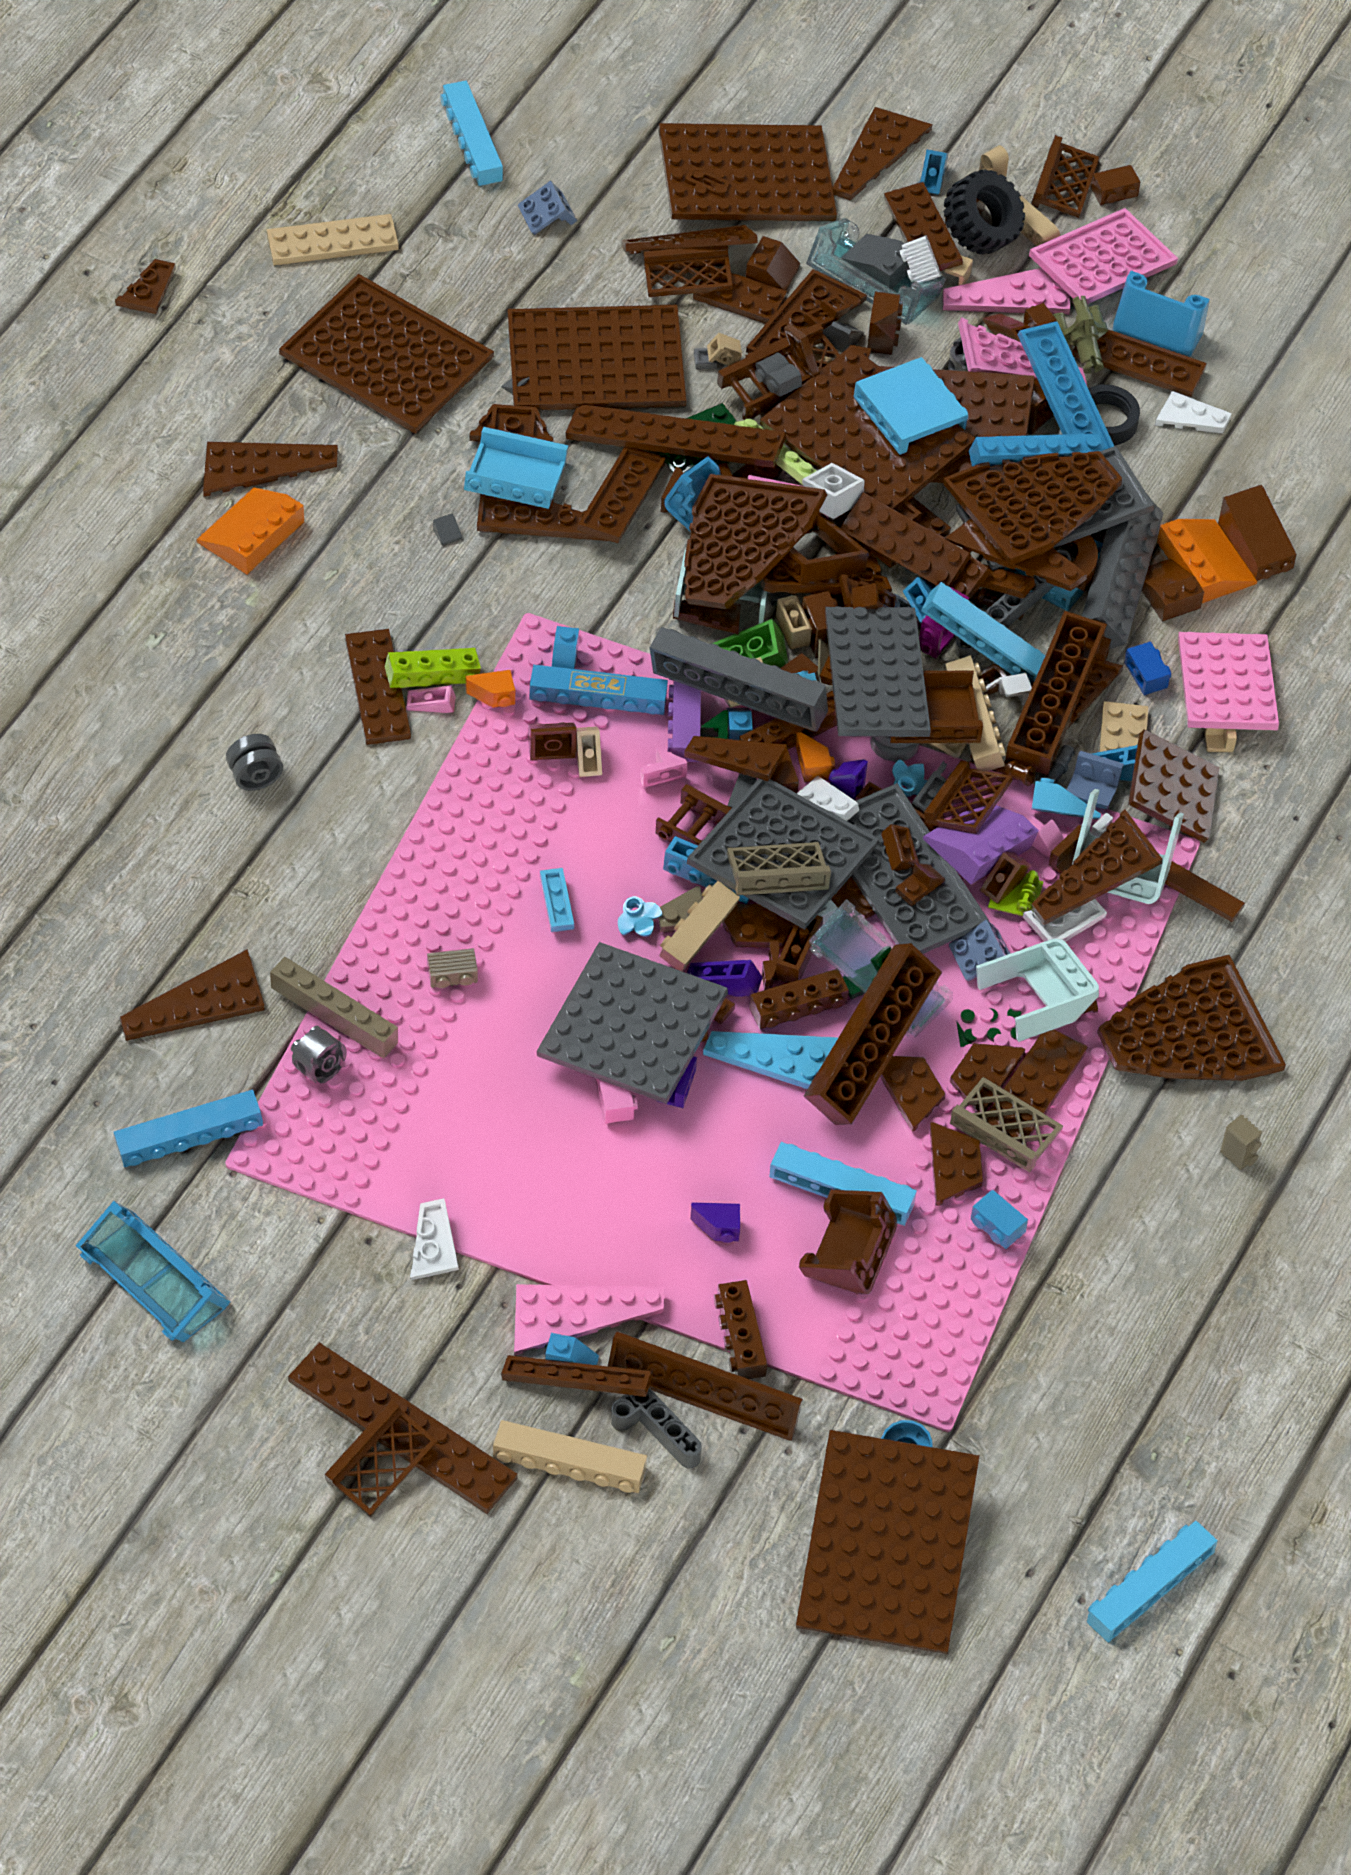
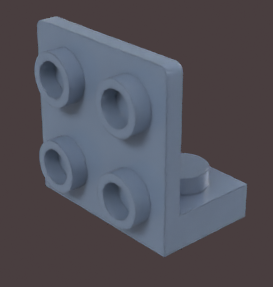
M552 181L546 183L518 204L529 229L534 235L558 218L561 221L566 220L570 225L578 221L565 195Z
M1080 751L1073 777L1066 790L1087 804L1090 793L1094 789H1098L1100 791L1096 808L1108 809L1119 786L1124 764Z
M988 920L977 925L963 937L949 943L956 962L967 981L977 977V965L1010 954L999 930Z

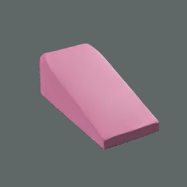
M451 685L408 690L406 709L411 711L452 713L455 708L456 695Z

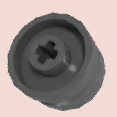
M251 734L235 741L226 752L227 764L240 789L256 791L266 788L280 778L283 772L281 758L276 752L273 740L267 735Z
M889 736L870 737L871 748L876 755L892 762H897L899 759L905 761L912 758L918 752L920 743H890Z

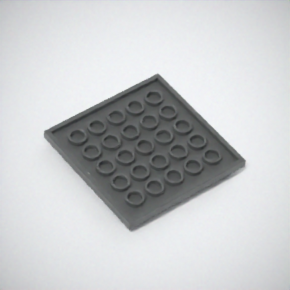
M759 778L688 856L687 864L735 890L736 882L727 856V848L819 842L826 866L829 865L831 870L828 890L744 895L805 930L877 847L879 839L771 779L768 782ZM805 851L804 853L813 856L815 851ZM781 853L788 858L792 856L790 853ZM766 854L758 855L764 859H767L769 857ZM735 856L742 861L746 859L744 856ZM800 858L795 860L802 865L806 862ZM776 859L772 861V863L778 866L783 864ZM754 861L749 863L756 868L760 865Z
M599 942L537 1049V1057L667 1104L727 996L728 989Z

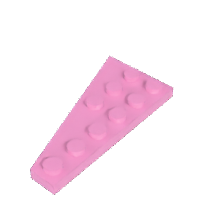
M1042 268L943 289V310L1025 313V310L1029 307L1044 303L1052 314L1060 312L1065 315L1070 314V295Z
M961 317L958 326L969 372L1033 375L1037 379L1021 342L1000 333L997 335L991 334L986 331L985 327L981 325L978 327L968 324V320ZM1078 367L1087 385L1085 373L1082 368Z
M516 1284L514 1356L523 1354V1351L536 1348V1350L544 1348L549 1343L551 1333L578 1338L596 1333L602 1328L609 1326L613 1328L620 1326V1323L637 1321L664 1313V1286Z

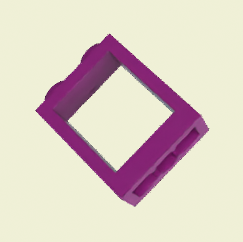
M950 587L953 591H955L956 593H958L960 596H962L963 598L969 600V597H968V596H966V595L962 594L961 592H959V591L953 589L952 587ZM926 615L921 623L919 635L920 650L924 654L936 659L956 635Z

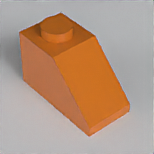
M511 670L466 676V693L493 708L515 705L516 690Z
M798 732L795 747L803 781L811 782L817 776L823 780H829L832 770L835 769V760L833 756H830L828 747L804 733Z

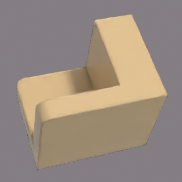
M962 256L963 265L945 269L944 272L959 277L958 286L964 285L971 275L973 259Z
M1205 729L1204 735L1207 752H1234L1237 740L1236 729Z

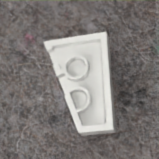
M819 776L797 793L846 821L859 811L856 801Z

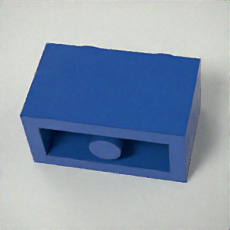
M1151 641L1127 649L1124 663L1143 695L1168 688L1171 670L1168 665L1164 664L1160 651L1155 649Z

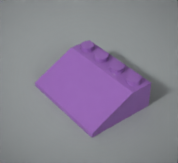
M996 805L977 834L938 827L924 835L923 840L967 882L973 884L991 873L1003 852H1015L1017 855H1020L1029 850L1039 830L1023 815ZM980 807V808H976V809H973V810L976 812V811L983 810V809H985V808H984V807ZM966 811L961 813L959 816H963L970 813L969 811ZM971 820V821L964 822V823L974 825V823H975L976 821H975V820Z

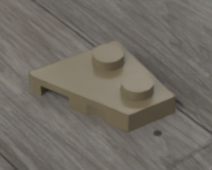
M696 886L660 907L662 916L658 918L661 932L675 931L674 927L680 919H687L690 915L687 913L695 901L700 903L703 899L700 886Z

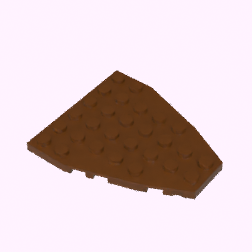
M1100 451L1087 453L1072 452V457H1058V453H1048L1023 457L1021 462H1010L1009 459L1002 460V464L990 466L989 462H985L944 478V486L1010 566L1050 550L1095 514L1122 485V477Z
M710 474L692 507L693 522L689 526L691 536L687 540L684 567L686 569L685 585L687 587L685 598L688 604L728 609L760 582L810 530L827 497L825 489Z
M1230 955L1187 964L1176 975H1169L1163 983L1158 986L1153 985L1127 1002L1124 1009L1113 1014L1109 1021H1105L1098 1027L1097 1031L1115 1070L1175 1079L1244 1081L1284 1071L1286 1067Z

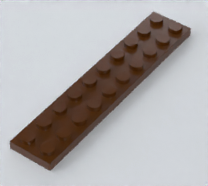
M591 405L577 406L565 432L566 439L700 458L709 457L714 460L772 468L775 467L786 438L785 432Z
M320 1342L288 1376L290 1383L362 1431L393 1400L400 1406L402 1411L438 1440V1443L416 1467L486 1514L490 1512L518 1479L517 1473ZM400 1417L393 1425L394 1433H408V1423ZM411 1427L412 1432H417L413 1427ZM391 1428L385 1434H391ZM423 1436L412 1437L413 1450L424 1449L429 1443ZM409 1437L394 1438L395 1451L410 1450ZM391 1438L378 1441L392 1450ZM410 1454L399 1455L411 1463ZM413 1454V1460L417 1457L418 1454Z

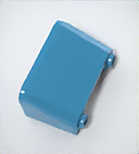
M1130 271L1114 319L1113 331L1190 357L1204 333L1210 299L1200 295H1191L1186 298L1184 303L1146 290L1147 278L1140 273Z
M706 457L681 475L664 501L668 512L689 531L690 523L693 522L692 507L709 475H720L718 465L709 457Z

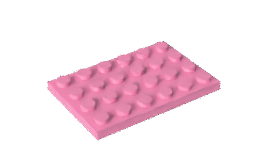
M1126 208L1034 247L1029 252V256L1073 299L1079 296L1081 300V296H1086L1087 304L1123 289L1130 271L1140 273L1147 278L1176 265L1178 257Z
M1179 632L1178 645L1188 728L1278 730L1279 720L1267 635Z

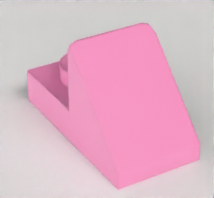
M657 748V763L641 767L640 781L643 788L687 777V761L684 758Z
M1032 817L1029 821L1039 830L1032 846L1050 858L1051 851L1064 837L1052 819L1044 825Z

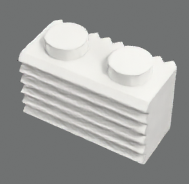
M927 235L902 245L903 249L900 250L903 262H908L910 269L907 270L911 282L915 281V284L919 285L941 276Z

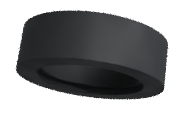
M1096 385L1088 388L1095 405H1114L1123 410L1127 416V420L1123 424L1106 427L1114 446L1130 440L1137 431L1140 416V407L1136 398L1127 390L1114 385Z

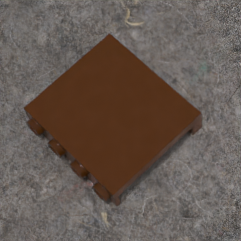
M974 670L923 671L930 722V737L889 736L890 743H981L983 722L978 718L972 684Z

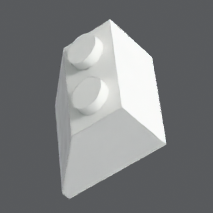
M831 463L802 479V484L804 487L825 489L827 497L820 512L834 519L855 506L864 492L865 480Z

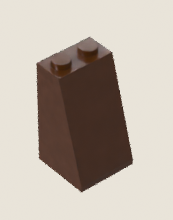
M1262 484L1223 497L1218 524L1257 581L1268 579L1273 575L1293 569L1297 554Z

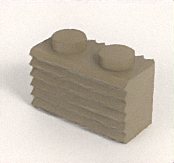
M474 948L427 953V967L432 988H446L449 985L457 986L458 984L468 986L478 982V969Z
M1240 1115L1227 1125L1220 1152L1242 1170L1246 1166H1252L1257 1161L1259 1156L1256 1153L1262 1145L1260 1142L1262 1130H1258V1127H1255V1124H1251L1248 1118Z

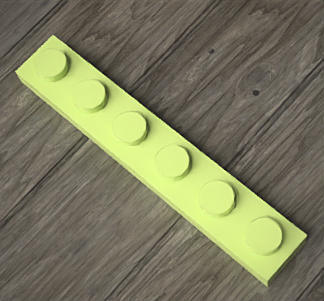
M752 419L735 422L734 424L763 429ZM785 444L783 445L776 464L802 484V479L817 470L811 464L801 459L797 453L787 448Z

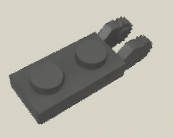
M944 761L932 773L911 803L916 810L923 814L947 780L941 775L947 766Z

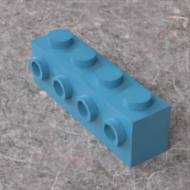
M675 836L665 851L663 870L706 888L708 885L713 887L717 880L687 864L688 856L698 845ZM727 887L728 889H730L732 892H734V893L736 894V891H735V890H733V889ZM738 895L740 897L739 901L747 904L750 900L744 895Z

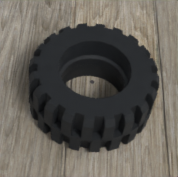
M986 169L974 171L954 183L946 194L947 198L944 200V207L946 209L943 211L944 217L947 219L946 226L950 228L952 232L950 234L958 240V244L962 247L966 246V250L976 251L977 254L982 255L994 253L1017 239L1024 227V222L1022 221L1025 220V212H1023L1024 203L1020 200L1021 195L1019 191L1014 189L1015 185L1011 181L1008 182L1006 180L1007 177L1004 175H997L998 172ZM976 198L982 201L989 209L992 217V226L980 216L976 205Z

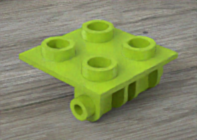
M1031 870L1025 875L1021 883L999 904L990 899L988 908L1023 916L1024 912L1032 910V903L1040 896L1044 881H1040L1038 873Z

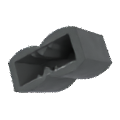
M776 353L756 363V378L759 382L767 385L771 393L781 397L802 386L801 373L780 353Z

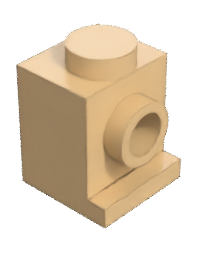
M718 333L707 345L709 362L718 361L730 366L733 362L740 361L742 357L740 340Z

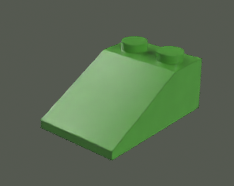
M773 619L743 630L739 634H734L712 643L725 650L736 651L750 659L761 657L762 662L770 666L774 665L781 668L788 663L783 633Z

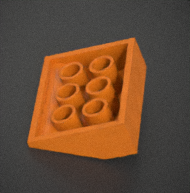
M254 487L198 537L196 542L243 573L248 574L304 523V505L287 494Z
M1179 518L1160 525L1157 543L1168 559H1172L1196 578L1204 591L1202 603L1257 584V580L1215 519Z

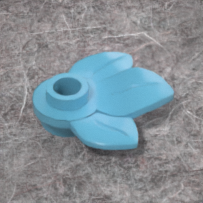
M901 759L894 764L892 773L895 781L893 785L897 783L906 797H910L913 794L918 795L927 780H924V764H913L907 767Z
M636 896L629 897L623 905V913L618 918V929L622 935H626L634 930L640 936H650L654 930L653 919L662 916V911L656 903L644 902Z

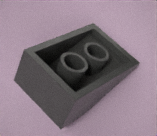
M867 233L840 258L841 262L888 292L908 275L907 270L910 269L908 262H903L900 250L903 249L902 245L905 243L900 240Z

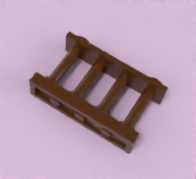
M788 339L718 371L717 384L721 390L728 386L732 387L743 401L742 418L744 420L757 417L761 412L780 404L797 390L795 389L781 397L771 393L768 387L756 378L757 362L780 353L801 373L802 385L813 377L810 374L807 375L794 358ZM750 378L763 396L752 400L739 381Z
M685 784L681 789L680 803L682 805L668 822L660 817L656 819L655 834L669 842H672L676 836L699 845L702 840L696 838V835L706 823L712 820L718 824L732 808ZM689 810L701 814L688 832L676 827Z

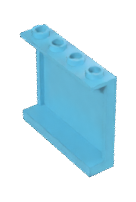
M922 357L856 382L853 397L899 455L907 452L909 442L958 424L964 430L966 429L967 410L960 405L955 395L947 389L943 380L938 378L932 367Z
M483 427L479 448L470 471H466L464 490L549 509L566 464L568 445Z

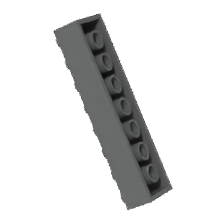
M1153 501L1154 511L1107 528L1082 616L1107 624L1105 637L1111 639L1110 649L1127 644L1164 514Z
M664 627L660 628L649 647L653 673L736 702L815 732L819 729L828 712L826 685L816 680L806 679L797 673L781 670L777 666L764 664L755 658L750 659L736 651H728L716 644H709L700 641L694 636L689 637L674 629Z

